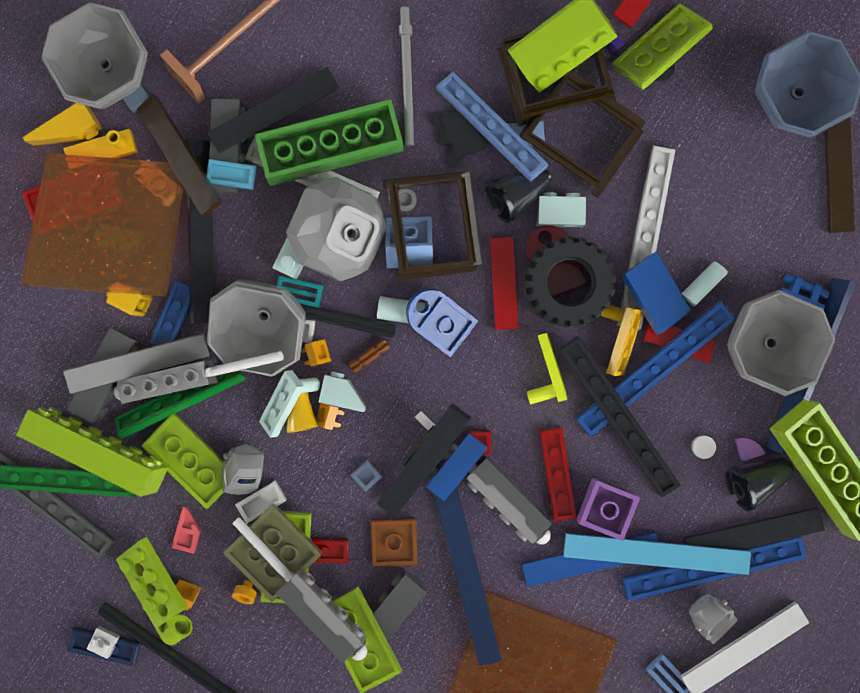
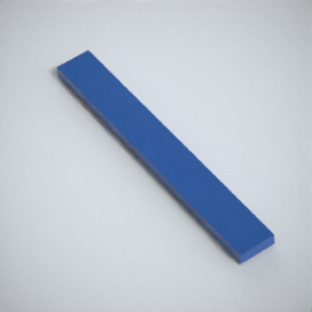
M722 301L717 302L616 384L614 389L628 407L736 320V318ZM596 402L576 417V420L590 436L609 422Z
M802 536L742 549L751 552L749 572L807 558ZM663 567L621 578L628 601L740 574Z

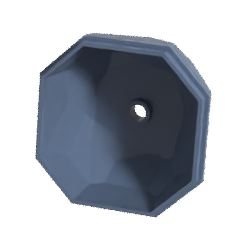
M807 31L765 55L754 91L775 128L812 138L854 115L860 96V73L842 40ZM795 90L800 91V97L795 95Z

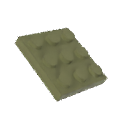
M274 503L249 527L285 567L295 575L301 569L305 571L323 553ZM243 534L223 552L271 602L278 597L276 593L287 583Z

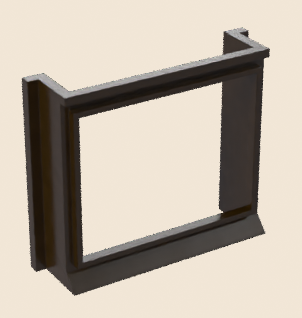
M530 32L503 38L502 47L497 49L517 126L526 125L528 117L605 98H612L616 101L602 48L593 54L602 86L527 105L515 60L508 49Z
M571 70L556 81L544 100L558 97L566 84L577 92L596 87ZM612 98L593 101V103L633 129L599 179L532 133L546 113L532 116L519 136L525 142L527 141L592 186L594 189L591 191V194L596 198H599L644 132L641 128L646 123V121Z
M470 172L382 180L383 189H388L398 263V270L395 272L396 281L477 271L476 267L482 265ZM458 182L468 260L408 267L398 188Z

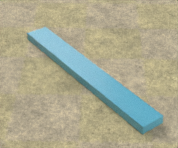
M565 533L563 556L567 558L749 575L751 552L749 550L626 538L622 541L614 537Z

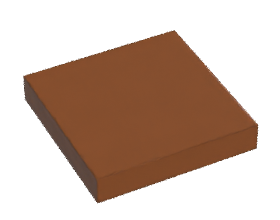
M417 518L371 519L372 566L418 565Z

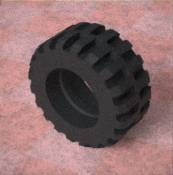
M564 237L553 240L536 251L530 262L527 263L526 273L523 276L525 284L524 294L527 296L530 308L535 310V314L545 319L548 323L565 327L585 325L602 315L601 312L610 305V297L614 296L615 289H613V283H616V275L613 276L611 270L614 267L612 262L609 263L606 259L608 255L604 250L600 251L597 248L598 245L593 242L589 243L584 238ZM571 260L578 262L586 269L589 275V291L581 301L575 304L558 302L551 296L548 290V274L561 261Z

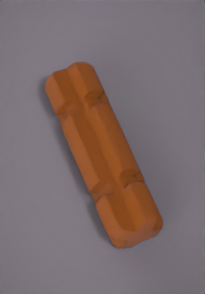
M385 339L379 340L375 346H371L358 356L359 358L350 361L348 364L350 369L354 373L362 369L363 365H368L379 357L381 352H386L390 346Z

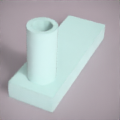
M292 370L284 372L259 421L270 438L278 437L300 393L319 390L320 382L317 378L298 379Z

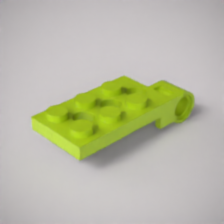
M145 537L139 540L120 555L116 561L163 642L168 645H175L192 632L190 619L185 615L179 614L188 607L148 538Z

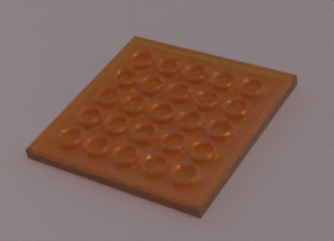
M47 153L21 283L24 286L167 296L184 187L170 163Z
M487 591L486 599L502 661L479 666L472 636H470L449 693H598L616 645V639Z

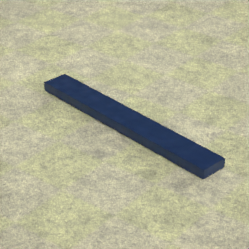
M832 278L828 291H830L829 296L823 301V305H825L824 312L834 337L856 284L851 280ZM816 384L787 395L776 423L804 399L810 401ZM771 433L766 448L788 456L773 433Z
M456 486L445 501L437 495L435 497L479 666L500 662L502 657L460 495Z

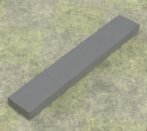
M202 333L65 369L63 372L71 394L209 356L204 334Z

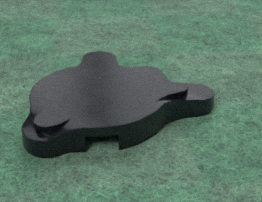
M459 111L448 115L441 113L432 115L431 122L440 130L439 144L441 146L449 145L452 148L447 158L449 167H458L465 156L478 153L487 146L489 141Z

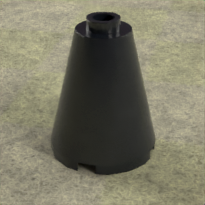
M545 169L531 182L521 172L492 179L486 183L488 186L485 187L488 201L493 209L497 208L501 213L497 216L503 222L510 223L550 187L551 175Z
M780 457L733 466L727 469L729 471L725 473V481L730 494H735L739 499L736 501L737 505L749 512L758 507L793 477L794 469L790 461Z

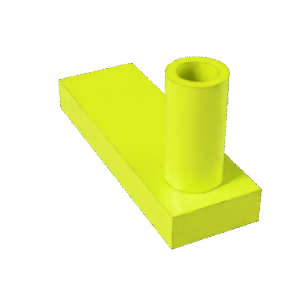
M548 332L540 334L538 338L552 384L527 391L529 402L534 404L557 397L558 402L567 400L568 396Z

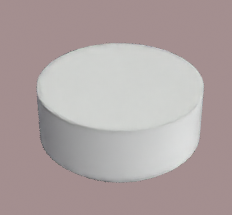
M700 435L692 441L691 449L695 456L707 459L714 455L716 444L711 437Z

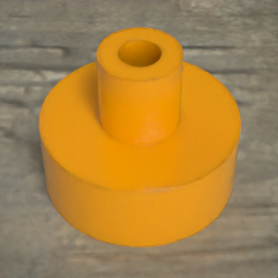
M245 580L243 585H236L232 598L243 604H253L257 592L252 589L253 583Z

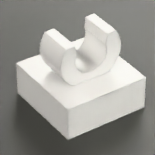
M98 626L87 650L108 659L120 635Z

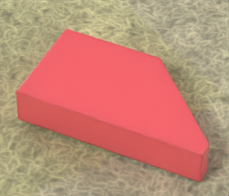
M187 506L182 507L171 548L194 554L201 529Z

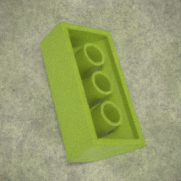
M573 0L510 47L508 51L527 80L540 93L618 36L608 18L594 0Z

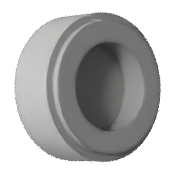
M409 188L399 189L401 211H411L417 202L415 193Z

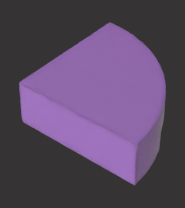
M734 438L742 461L765 455L764 450L757 442L748 438Z

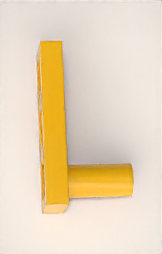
M130 129L119 132L111 130L106 136L63 148L69 169L72 172L106 160L110 161L138 152L132 130Z
M609 305L607 309L601 312V316L620 322L621 326L606 373L613 376H622L625 374L643 312L637 307H626L625 310Z

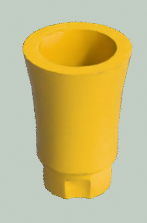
M308 392L300 393L287 418V433L319 427L312 410Z

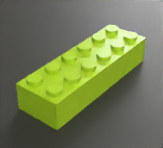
M804 399L769 429L840 532L849 538L860 541V462L822 405L818 402Z
M39 407L38 409L27 410L16 436L140 497L158 492L169 468L162 464L163 461L154 456L147 457L142 454L143 451L134 446L128 448L122 445V440L113 436L108 438L102 435L103 431L92 426H89V428L82 425L81 420L75 417L67 418L57 408L49 407V409Z

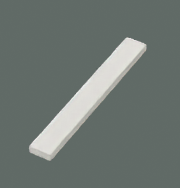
M654 145L651 147L628 270L651 253L656 252L675 149ZM625 284L621 308L625 310L626 307L640 308ZM644 314L642 316L638 330H641Z

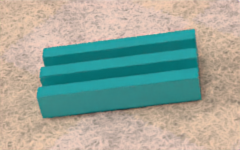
M283 276L278 277L277 286L285 288L291 293L316 298L315 302L297 299L299 304L316 308L320 307V300L324 290L323 285ZM282 282L318 289L316 294L282 286Z

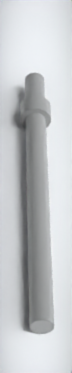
M400 7L401 25L398 26L402 49L405 146H414L410 45L412 25H410L409 7Z

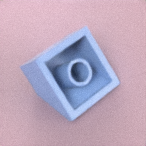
M431 216L402 217L408 267L432 265ZM386 218L385 247L387 268L398 269L392 218Z

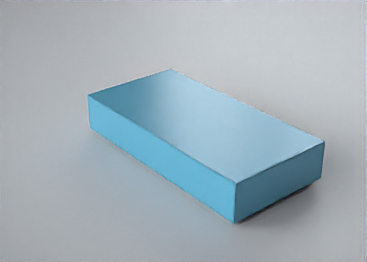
M209 159L207 177L211 184L253 190L257 167Z

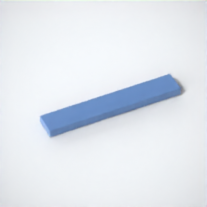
M454 72L450 73L436 85V90L530 182L548 167V163Z

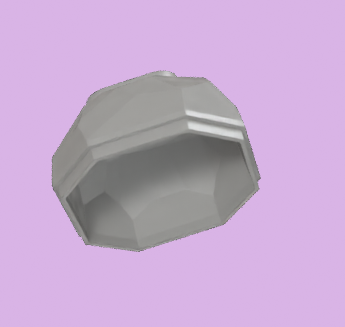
M90 2L49 26L41 59L65 100L104 109L140 87L148 52L124 11ZM109 62L108 68L103 69V64Z
M333 177L305 188L286 233L297 263L336 281H343L368 270L383 239L386 224L378 199L375 196L337 177ZM349 229L352 230V235L350 237L347 236V231Z
M237 280L210 299L207 342L224 364L281 351L283 354L282 361L241 370L275 376L300 360L306 313L297 299L285 288L256 281ZM261 312H265L268 317H264Z
M777 290L743 305L735 320L727 347L740 377L787 396L817 384L835 342V337L823 308ZM769 339L773 341L772 347L767 345Z

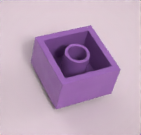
M592 477L576 520L583 526L624 541L640 497L635 493Z

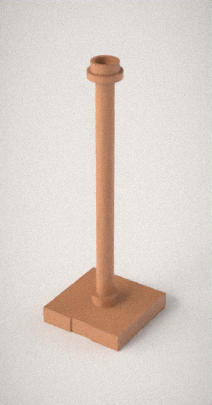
M265 0L188 67H183L168 50L164 51L160 57L167 71L200 104L206 98L200 84L195 80L196 76L194 74L280 0Z

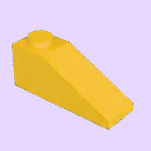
M75 103L22 138L33 146L84 141L96 137L98 131L103 129L89 106Z

